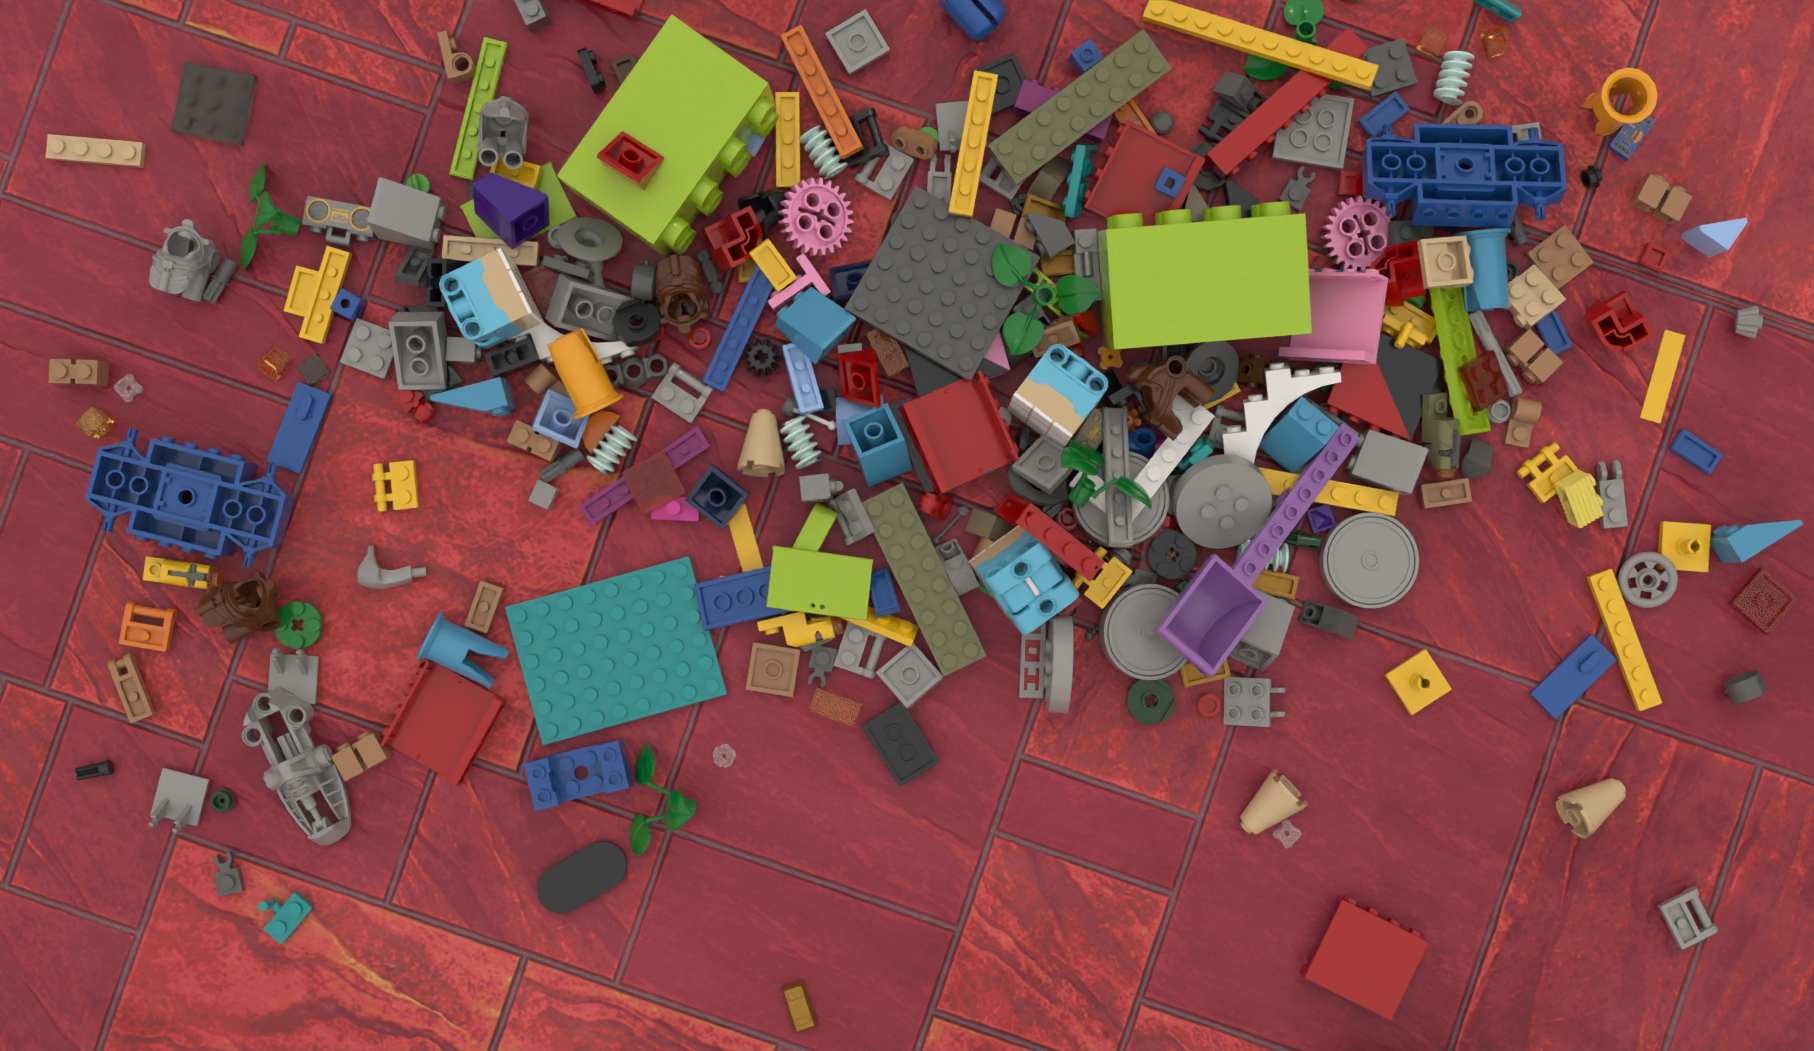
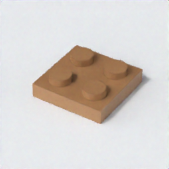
M1566 225L1560 227L1525 254L1532 265L1535 264L1557 289L1594 263Z
M753 642L745 690L793 697L801 649Z

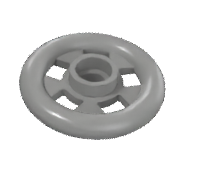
M1641 552L1630 557L1622 565L1618 576V585L1623 597L1631 604L1642 608H1653L1664 604L1673 596L1678 585V574L1673 563L1664 555L1656 552ZM1644 562L1647 567L1637 572L1634 566ZM1657 563L1665 569L1661 574L1653 569ZM1645 576H1651L1649 583L1643 582ZM1635 577L1637 587L1630 588L1628 578ZM1661 580L1667 582L1663 592L1657 590ZM1641 591L1651 592L1650 599L1641 598Z

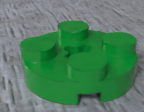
M295 601L284 605L278 611L281 626L275 629V634L278 640L285 646L293 649L310 647L322 636L323 616L320 610L313 604ZM302 619L304 621L302 624L304 629L302 631L300 629L295 630L294 621Z

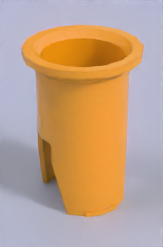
M1624 68L1617 70L1607 77L1602 88L1588 96L1582 107L1593 108L1594 114L1599 120L1596 123L1594 134L1606 136L1614 133L1624 124L1638 123L1648 117L1656 106L1658 94L1655 83L1648 74L1639 69ZM1628 92L1632 98L1633 105L1624 115H1621L1610 105L1609 96Z
M583 328L557 338L556 341L547 344L556 370L575 407L573 419L596 412L624 397L623 393L614 390L604 366Z

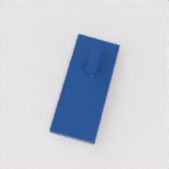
M297 382L266 461L293 472L302 473L332 394Z
M1589 634L1529 694L1553 719H1557L1617 659L1592 634Z

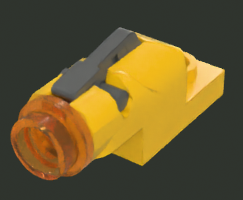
M146 556L143 580L211 590L214 587H219L223 582L224 571L218 569L217 566Z
M797 612L757 622L759 632L765 631L766 635L780 632L779 627H783L787 645L800 647L805 652L844 634L841 618L834 616L810 617V620H807L806 613Z

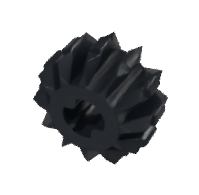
M756 338L757 346L754 347L751 342H748L747 345L751 351L743 350L742 353L745 356H749V358L743 359L742 363L750 364L746 369L748 373L755 369L754 377L758 378L760 372L763 371L764 378H768L767 370L770 369L773 374H776L777 371L773 365H782L781 361L775 359L781 357L782 352H774L778 348L776 343L769 347L770 339L766 338L764 345H762L760 338ZM761 352L768 356V360L765 359L766 362L763 364L756 360V357H759L758 354Z

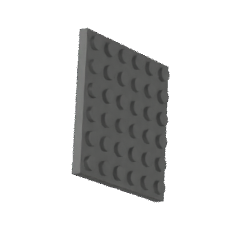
M915 186L844 310L970 382L1025 286L1019 280L1011 287H1006L997 281L992 271V255L996 245L1002 243L1016 246L1028 253L1031 258V270L1028 275L1022 277L1026 281L1041 257L974 218L949 214V204Z

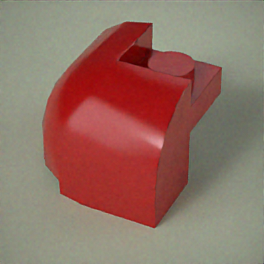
M751 206L739 210L701 230L712 251L709 254L718 268L723 271H728L752 259L748 253L762 243L763 237L761 226Z
M1417 240L1383 249L1384 253L1375 262H1371L1370 269L1379 270V274L1388 278L1384 305L1393 307L1404 306V299L1426 295V289L1423 286Z
M1624 290L1604 302H1595L1584 314L1596 339L1601 345L1611 350L1625 352L1654 337L1645 316L1636 311L1628 293Z

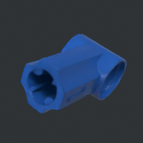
M1141 428L1136 432L1128 431L1129 451L1150 458L1154 453L1155 447L1154 432L1148 428Z

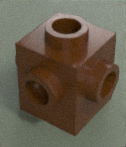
M1249 354L1248 358H1239L1237 382L1245 383L1246 388L1260 389V385H1266L1264 368H1269V364L1276 363V361L1265 359L1260 354Z

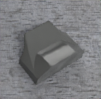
M411 245L395 273V281L426 287L428 258H436L435 249Z

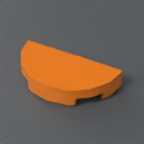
M602 411L588 419L582 439L585 447L591 454L594 453L593 448L599 447L598 441H603L606 438L604 433L611 431L610 425L615 426L621 416L613 412Z

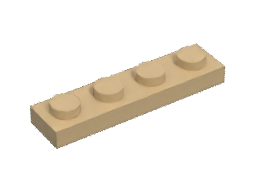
M48 134L45 158L49 160L144 168L146 144L142 142Z
M443 235L442 258L472 262L501 248L515 261L516 266L538 267L540 243L525 241L512 250L502 239Z

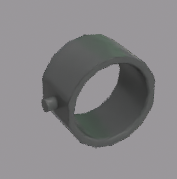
M645 260V263H636L632 278V298L641 299V303H645V300H654L657 288L658 265L649 264V260Z
M1758 670L1736 675L1723 683L1725 687L1724 692L1728 694L1732 703L1746 702L1767 692L1766 680L1762 679Z

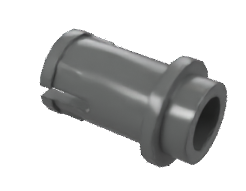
M1517 214L1513 218L1515 227L1511 223L1509 229H1511L1510 235L1513 239L1511 243L1519 246L1530 240L1528 237L1530 234L1526 233Z

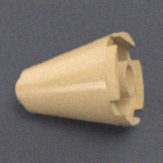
M759 409L757 413L752 414L737 464V471L739 472L743 469L742 474L768 477V473L775 472V476L785 473L777 420L770 410Z
M1276 769L1268 775L1240 816L1242 820L1240 824L1249 834L1251 832L1258 834L1308 806L1306 800L1300 801L1299 797L1302 794L1284 775L1281 777L1276 775L1278 773Z
M1609 778L1562 794L1558 797L1559 800L1555 804L1557 812L1565 824L1569 822L1574 827L1571 831L1575 835L1586 839L1599 828L1625 799L1626 788L1621 781Z

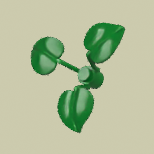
M1288 0L1284 7V19L1289 25L1297 26L1292 39L1317 46V39L1314 38L1315 25L1322 20L1324 15V7L1321 0ZM1248 54L1243 69L1247 75L1254 79L1272 81L1283 75L1287 65ZM1333 81L1328 88H1339L1349 84Z
M261 163L258 170L254 173L248 190L249 201L255 202L257 200L258 202L252 228L247 230L240 245V263L243 271H247L246 266L254 255L258 235H280L281 232L295 236L300 226V219L298 217L285 214V211L273 206L269 192L264 191L261 195L265 183L264 167L266 165L264 163ZM269 220H271L270 226L274 229L259 230L263 225H265Z
M999 243L996 245L992 255V271L997 281L1006 287H1011L1019 280L1020 283L1034 290L1032 300L1036 305L1028 317L1021 312L1014 313L1006 319L1003 326L1004 339L1011 354L1021 355L1032 350L1042 339L1044 332L1043 324L1037 319H1032L1041 306L1049 305L1055 298H1059L1058 305L1060 309L1068 315H1075L1085 312L1101 294V291L1091 281L1077 275H1067L1059 279L1056 284L1058 293H1055L1054 289L1048 285L1038 287L1037 284H1032L1022 278L1028 275L1031 270V258L1028 253L1022 248Z
M1074 439L1068 442L1069 447H1065L1061 454V468H1072L1083 472L1080 480H1078L1068 495L1073 503L1084 507L1090 497L1096 499L1098 494L1110 486L1116 485L1125 494L1142 502L1149 509L1152 508L1151 500L1146 490L1137 482L1124 476H1120L1119 479H1112L1095 491V483L1087 478V476H1096L1098 474V469L1094 464L1102 466L1104 464L1103 456L1099 451L1087 444Z
M649 743L643 746L637 756L634 766L635 779L639 785L646 783L647 786L668 795L665 815L650 817L645 820L643 814H638L633 819L629 831V840L635 856L643 854L649 845L650 828L648 825L650 822L664 819L667 830L675 831L693 817L696 809L695 800L684 798L680 790H673L671 792L651 782V778L655 773V761Z

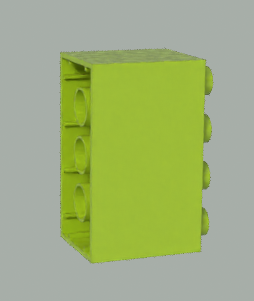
M671 14L562 167L557 177L575 194L665 258L669 256L672 250L682 255L695 238L696 231L690 228V225L700 211L706 216L711 215L721 202L724 192L719 190L718 187L726 174L730 173L737 177L748 164L752 156L746 150L749 140L755 133L765 138L777 123L780 115L774 111L776 103L769 83ZM622 131L664 157L663 162L645 190L609 169L597 158L598 153Z
M1290 201L1251 205V218L1242 219L1241 205L1203 209V222H1192L1191 209L1162 211L1155 213V226H1143L1142 213L1112 215L1107 217V229L1097 231L1102 300L1100 302L1103 346L1126 349L1312 334L1305 213L1291 214Z

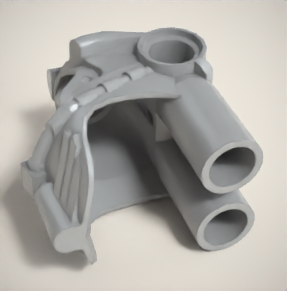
M501 96L499 99L487 102L481 108L477 150L479 151V161L485 166L495 165L498 157H502L504 164L510 169H517L523 163V157L526 155L529 117L525 108L511 100V97ZM501 131H506L505 137H500Z
M186 219L181 223L182 226L173 229L164 228V232L168 234V237L163 247L152 255L153 262L150 267L149 283L157 290L177 296L179 293H182L184 298L201 302L209 274L215 270L219 263L220 251L216 249L213 241L204 239L197 232V224Z

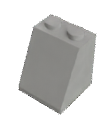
M379 177L367 223L378 239L434 250L435 243L440 241L441 229L439 227L441 220L444 221L446 218L447 207L444 205L441 197Z
M1370 429L1363 431V434L1359 433L1360 439L1355 445L1357 447L1354 456L1351 455L1346 464L1348 469L1346 475L1383 490L1398 492V496L1411 494L1429 449Z
M1255 588L1256 591L1268 600V603L1228 657L1263 672L1279 656L1295 606L1288 604L1284 599L1266 594L1262 589Z

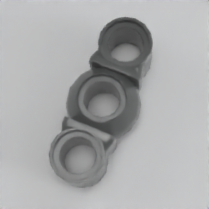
M653 355L650 358L645 357L643 359L631 357L626 359L622 365L618 363L615 366H606L604 369L607 374L611 371L617 373V379L612 383L614 389H617L620 386L625 387L627 385L639 387L647 380L664 378L670 365L664 357ZM656 361L664 363V368L659 373H655L652 370V366ZM634 366H639L641 370L640 375L636 378H631L629 375L630 369Z

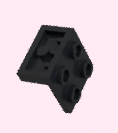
M1134 383L1129 384L1104 400L1107 407L1114 405L1115 408H1119L1131 401L1146 428L1154 427L1148 423V408L1143 401V393L1134 387Z

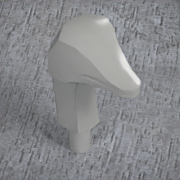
M373 545L368 546L366 556L357 570L358 584L373 589L396 587L413 582V578L427 576L426 567L411 568L410 565L396 570L382 569L377 564Z

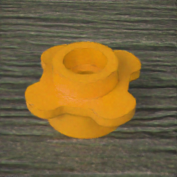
M1100 347L1098 349V354L1101 358L1100 368L1103 370L1108 369V367L1120 368L1123 364V361L1120 359L1121 349Z

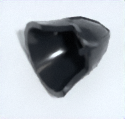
M759 191L756 194L738 198L739 210L751 206L763 232L762 240H765L780 224L778 221L784 219V216L779 214L778 211L785 209L780 204V201L788 200L784 195L786 191Z

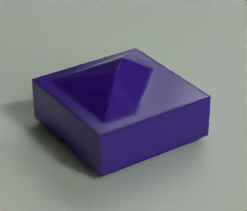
M1325 504L1305 512L1312 533L1336 526L1330 505Z

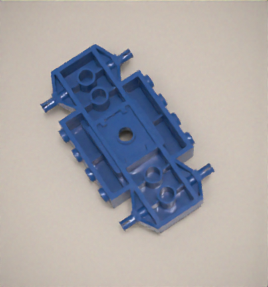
M1414 123L1410 139L1395 137L1392 132L1393 126L1391 124L1389 126L1384 124L1382 126L1383 136L1366 139L1363 150V198L1375 199L1385 203L1386 216L1390 217V214L1391 217L1396 216V203L1405 199L1412 200L1410 205L1411 225L1510 228L1518 208V203L1533 207L1535 209V220L1539 221L1540 219V221L1546 219L1545 207L1552 204H1560L1567 190L1563 144L1539 139V129L1536 127L1535 129L1532 127L1528 130L1529 140L1513 143L1512 126L1500 124ZM1460 167H1469V168H1471V169H1469V170H1464V169H1461Z
M129 427L125 441L98 448L85 500L102 512V516H105L102 531L113 532L117 516L131 514L126 532L135 534L134 539L149 542L151 538L158 540V545L172 548L173 544L182 546L181 551L196 554V550L205 552V557L219 559L220 556H233L236 544H238L245 551L242 566L252 568L257 552L276 548L283 544L294 498H291L292 495L278 482H275L279 465L268 463L265 477L262 476L261 479L253 480L257 464L245 461V456L231 453L230 457L221 455V450L207 447V451L198 449L199 445L184 442L183 445L175 444L176 439L161 436L160 440L151 438L146 455L135 444L139 430ZM187 490L193 495V499L189 504H185L182 501V494Z

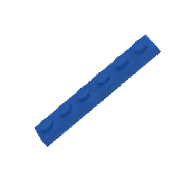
M757 265L702 382L723 392L773 289V286Z

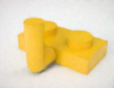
M1385 314L1382 318L1380 333L1396 339L1394 346L1399 349H1403L1404 345L1407 344L1418 350L1425 344L1428 338L1414 330V324L1410 321L1403 324L1388 314Z

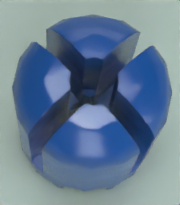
M940 0L938 3L968 37L975 41L985 39L1006 16L1005 5L1000 0H947L945 3Z

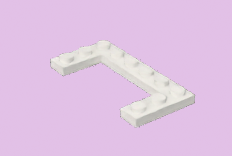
M1178 394L1172 402V411L1183 426L1182 432L1174 441L1167 437L1134 480L1146 490L1150 499L1215 417L1201 405L1197 408L1192 407ZM1079 471L1069 484L1070 488H1074L1083 472ZM1097 475L1087 476V478L1095 483V491L1105 485L1104 481ZM1104 490L1098 494L1096 499L1090 497L1088 501L1106 514ZM1131 497L1132 522L1145 506V504Z

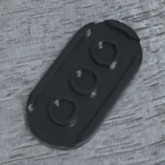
M597 841L552 866L542 874L538 881L537 894L541 904L551 912L559 914L568 913L616 886L626 873L627 857L625 852L615 843Z

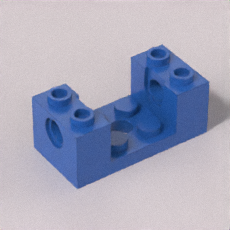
M624 738L524 763L535 811L602 792L607 794L627 789L634 785ZM578 766L587 768L588 776L586 779H580L576 776Z

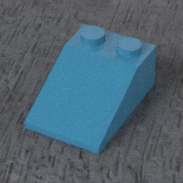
M501 377L430 395L431 401L439 404L491 414L492 416L497 415V418L509 416L512 410L517 409L511 384Z
M1801 520L1745 525H1722L1713 531L1714 535L1710 537V544L1722 563H1743L1803 525V522Z

